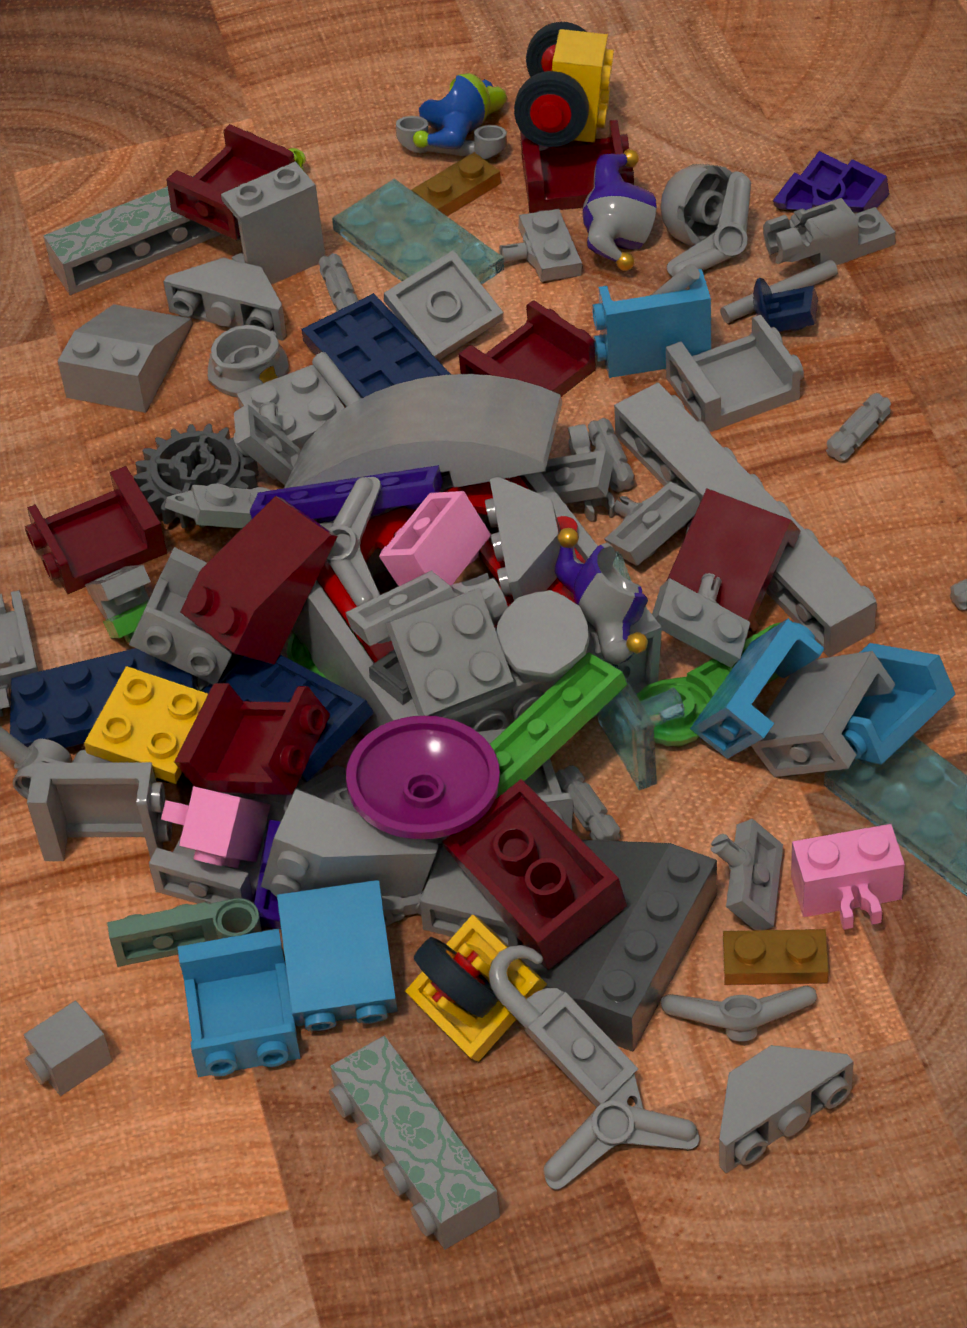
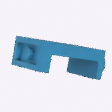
M698 269L700 272L699 279L682 291L613 301L611 300L608 286L598 287L599 303L592 304V315L595 329L600 330V335L593 336L597 362L605 361L609 378L666 369V347L681 341L691 356L711 350V297L702 269Z
M789 618L749 644L740 660L732 668L690 729L727 759L764 739L774 725V722L757 710L752 703L774 672L781 678H786L819 658L825 650L824 647L815 640L814 634L804 625L793 623Z
M869 643L859 652L873 651L895 682V687L889 694L863 697L841 733L857 754L854 759L882 765L956 695L940 655Z
M379 880L277 895L291 1011L295 1026H305V1029L308 1031H321L335 1027L336 1021L357 1018L358 1023H376L387 1019V1013L398 1011Z
M279 928L178 946L179 963L184 979L192 1038L190 1043L191 1052L198 1077L209 1075L226 1076L236 1070L258 1066L276 1067L284 1064L286 1061L301 1059L296 1026L291 1011L286 963Z

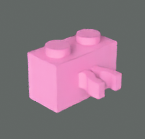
M464 491L429 493L403 527L399 528L395 533V537L382 549L379 557L398 586L431 570L451 586L464 569L476 560L479 550L491 534Z
M193 786L189 805L166 800L161 820L184 825L179 846L194 849V860L238 868L240 860L257 862L271 804Z
M892 824L792 841L791 879L803 917L840 911V921L843 930L853 928V908L860 907L867 911L872 925L882 921L880 903L902 900L905 864Z

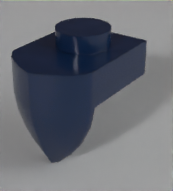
M758 278L754 285L753 306L756 316L762 315L771 328L775 327L779 332L785 330L797 331L806 326L815 325L818 296L814 285L772 294L767 282L763 278Z

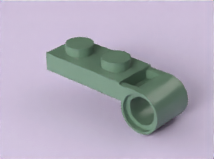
M242 898L209 904L207 902L194 905L183 904L165 911L145 915L134 914L124 919L107 922L109 939L117 967L178 955V946L262 932L257 907L251 901Z

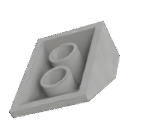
M113 304L75 330L59 357L58 365L66 398L146 413L193 325L192 319Z
M295 789L275 834L261 887L270 890L277 897L278 894L379 880L382 896L401 898L421 894L439 845L425 839H409L383 832L368 823L359 813Z

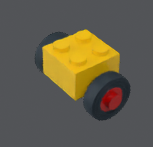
M555 22L544 26L532 37L526 53V66L531 78L519 89L514 105L516 123L526 138L546 147L562 146L573 140L595 142L597 128H605L609 106V84L614 50L606 49L608 34L587 32L582 27L569 22Z

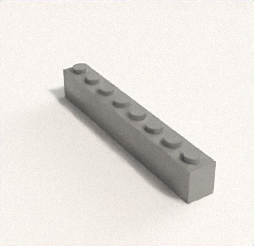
M656 383L614 405L615 435L663 486L671 481L697 494L700 501L706 488L791 519L801 530L794 548L786 545L766 593L795 623L804 625L814 634L815 640L824 647L825 650L823 652L828 657L875 632L877 602L870 589L866 586H860L848 574L842 561L837 557H832L819 544L814 533L809 529H804L791 516L787 506L781 501H776L764 489L760 479L754 474H749L737 462L733 452L727 447L723 448L711 436L707 426L702 421H696L685 410L682 401L676 395L671 396L659 383Z

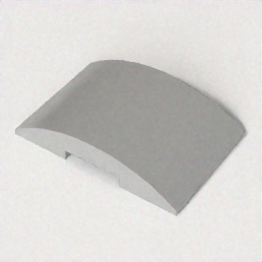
M476 374L440 375L390 386L352 403L319 427L304 443L284 488L439 465L440 472L450 471L454 488L489 482L491 478L495 477L505 479L543 472L546 470L562 407L561 395L543 387L516 379Z

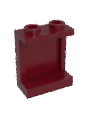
M609 120L610 135L607 138L595 139V142L572 141L558 147L538 145L526 138L520 131L521 155L529 213L555 209L583 208L587 196L594 187V171L600 155L623 154L629 149L628 135L620 134L618 120ZM624 165L619 168V173L624 182L634 185L633 167Z
M229 124L223 130L225 139L224 149L192 177L176 170L166 181L171 211L237 241L240 238L238 219L224 204L221 194L295 162L294 153L285 147Z
M534 300L526 305V323L484 354L472 345L459 353L460 374L492 375L516 379L543 387L560 394L561 397L596 370L595 342L589 333L583 329H578L561 318L554 310L547 309Z
M127 466L110 472L114 491L47 518H43L36 504L27 507L31 524L25 526V531L34 551L42 549L44 555H41V559L50 580L59 579L67 595L85 588V584L125 566L141 565L167 554L161 523Z
M706 488L667 580L670 578L698 593L703 575L710 573L715 575L714 579L720 577L722 583L719 587L716 602L725 609L749 621L750 626L748 630L756 633L759 623L755 620V616L786 545L794 548L801 530L791 519Z
M214 683L174 763L195 787L225 793L292 795L306 768L309 757L325 728L330 713L308 686H298L290 702H247L239 697L229 683Z

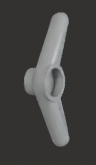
M738 171L730 175L715 232L672 259L667 264V271L671 276L676 275L688 264H692L697 269H702V271L739 255L745 249L748 240L747 223L751 181L746 175Z
M361 477L356 481L331 528L328 529L338 537L326 560L357 607L380 596L360 548L362 536L381 490V482L376 477Z
M810 986L798 987L760 999L749 995H734L724 999L722 1002L669 994L661 998L662 1010L669 1015L726 1028L728 1038L734 1041H748L756 1037L758 1033L757 1027L813 1005L817 999L816 990Z
M606 1101L594 1110L546 1162L543 1169L544 1176L550 1188L555 1190L561 1189L609 1149L618 1144L693 1149L699 1143V1134L696 1125L690 1120L625 1105L619 1101Z

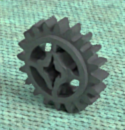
M190 424L187 432L182 434L176 429H172L171 438L167 441L156 437L157 450L144 448L142 450L144 460L136 461L135 464L137 474L134 475V480L155 515L157 516L162 513L164 524H169L175 518H179L181 528H186L190 520L195 521V519L165 508L168 496L190 491L192 485L208 486L210 484H222L229 488L254 489L258 487L256 478L259 476L257 462L252 457L245 456L239 451L234 442V437L230 438L229 428L225 427L217 434L213 433L212 424H207L203 431H196L194 425Z

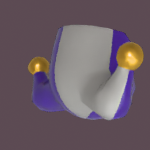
M631 149L626 150L623 154L600 155L594 171V187L587 196L582 211L583 223L588 231V248L594 253L616 262L618 268L623 271H628L633 267L634 257L628 252H621L617 247L628 250L640 249L652 230L657 208L656 198L652 192L624 182L619 173V168L624 165L627 167H635L637 165L639 155L635 150Z
M572 528L562 529L557 536L561 546L554 572L559 581L574 595V601L581 607L586 621L595 626L604 660L613 665L626 662L635 653L638 654L647 649L648 640L646 636L639 632L630 635V627L642 617L648 598L642 593L640 585L631 582L614 569L613 562L616 553L609 543L597 546L587 561L582 563L577 559L574 549L579 540L578 533Z

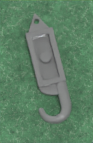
M210 484L208 486L192 485L190 491L168 496L165 508L195 519L196 525L243 528L252 520L250 508L258 492L270 491V489L264 487L254 489L229 488L222 484Z
M523 945L509 946L500 951L490 966V987L497 999L526 1028L525 1032L596 1107L611 1100L628 1105L627 1099L632 1098L635 1102L633 1107L643 1109L634 1074L638 1068L566 992L557 988H546L526 999L509 981L507 968L511 962L524 958L529 959L535 964H541L543 961L542 955L533 948Z

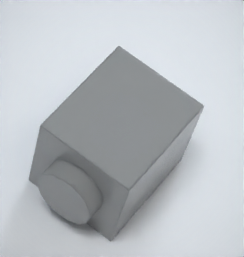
M76 1000L23 1034L30 1053L29 1056L24 1058L28 1069L38 1083L43 1084L48 1081L60 1096L112 1062L104 1033Z

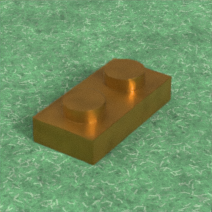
M473 152L411 189L412 201L439 222L500 185V171Z
M826 929L723 931L724 985L828 984Z

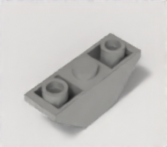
M221 258L168 275L163 281L169 312L230 328L243 325L261 326L269 331L273 330L277 334V339L282 341L287 336L282 304L260 266Z
M501 477L491 478L490 484L493 498L485 500V505L491 527L498 526L499 528L498 533L491 534L497 562L505 561V567L497 569L504 597L513 596L515 601L521 596L546 591L557 578L554 571L561 546L557 539L561 529L552 499Z
M771 1045L729 1072L719 1137L720 1168L725 1173H728L740 1164H751L763 1154L768 1145L781 1136L789 1137L796 1134L806 1125L811 1116L825 1107L831 1109L841 1104L852 1090L854 1061L847 1054Z

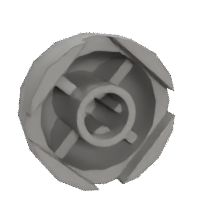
M692 164L676 172L671 177L662 193L660 209L662 221L674 238L693 247L715 232L728 180L733 172L726 167L717 165Z

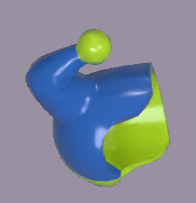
M474 74L456 75V78L450 83V90L446 97L441 100L429 99L418 108L420 117L426 119L429 126L440 131L432 134L424 130L417 131L413 135L415 146L425 148L430 145L450 150L461 148L468 133L479 128L488 114L503 108L507 101L506 91L498 86L493 87L490 81L481 80Z

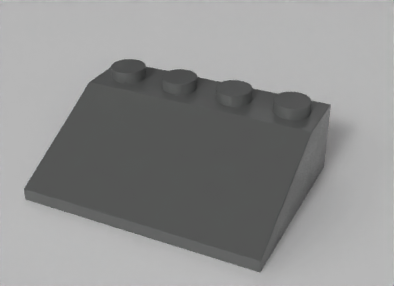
M582 840L619 878L627 907L549 970L542 963L535 964L529 959H521L547 983L543 989L557 988L566 992L616 1046L634 1052L661 998L717 896V860L671 843Z

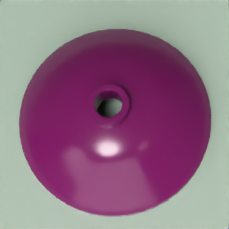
M438 716L404 717L379 726L357 744L349 758L346 769L348 795L360 816L383 832L409 839L440 838L470 827L490 809L497 796L500 782L498 759L487 740L477 731L461 722Z

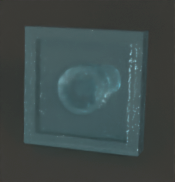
M607 662L608 664L614 666L615 668H617V669H619V670L621 671V669L619 668L618 664L613 665V664ZM626 679L628 685L598 712V722L640 791L657 784L654 727L676 718L684 717L685 713L683 711L685 710L682 699L674 687L666 692L639 701Z

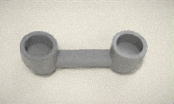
M406 116L398 119L396 122V137L398 141L408 150L416 153L435 152L468 156L475 152L483 159H488L500 153L507 145V132L504 128L486 125L475 130L474 141L465 140L459 149L450 150L430 145L425 148H418L413 142V135L419 130H424L428 133V121L419 116Z

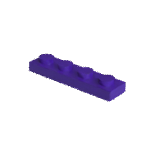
M439 465L363 476L376 477L381 482V490L371 516L380 514L391 507L405 506L407 509H417L429 493H439L443 483ZM361 477L258 492L250 508L251 519L277 496L314 519L317 523L334 521L354 484Z

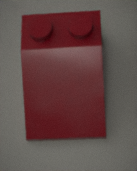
M275 496L200 570L180 613L231 652L275 665L338 536L284 499Z
M522 779L496 798L490 809L476 823L450 835L442 841L447 851L516 937L526 947L533 948L542 955V964L547 970L551 969L627 907L619 878Z

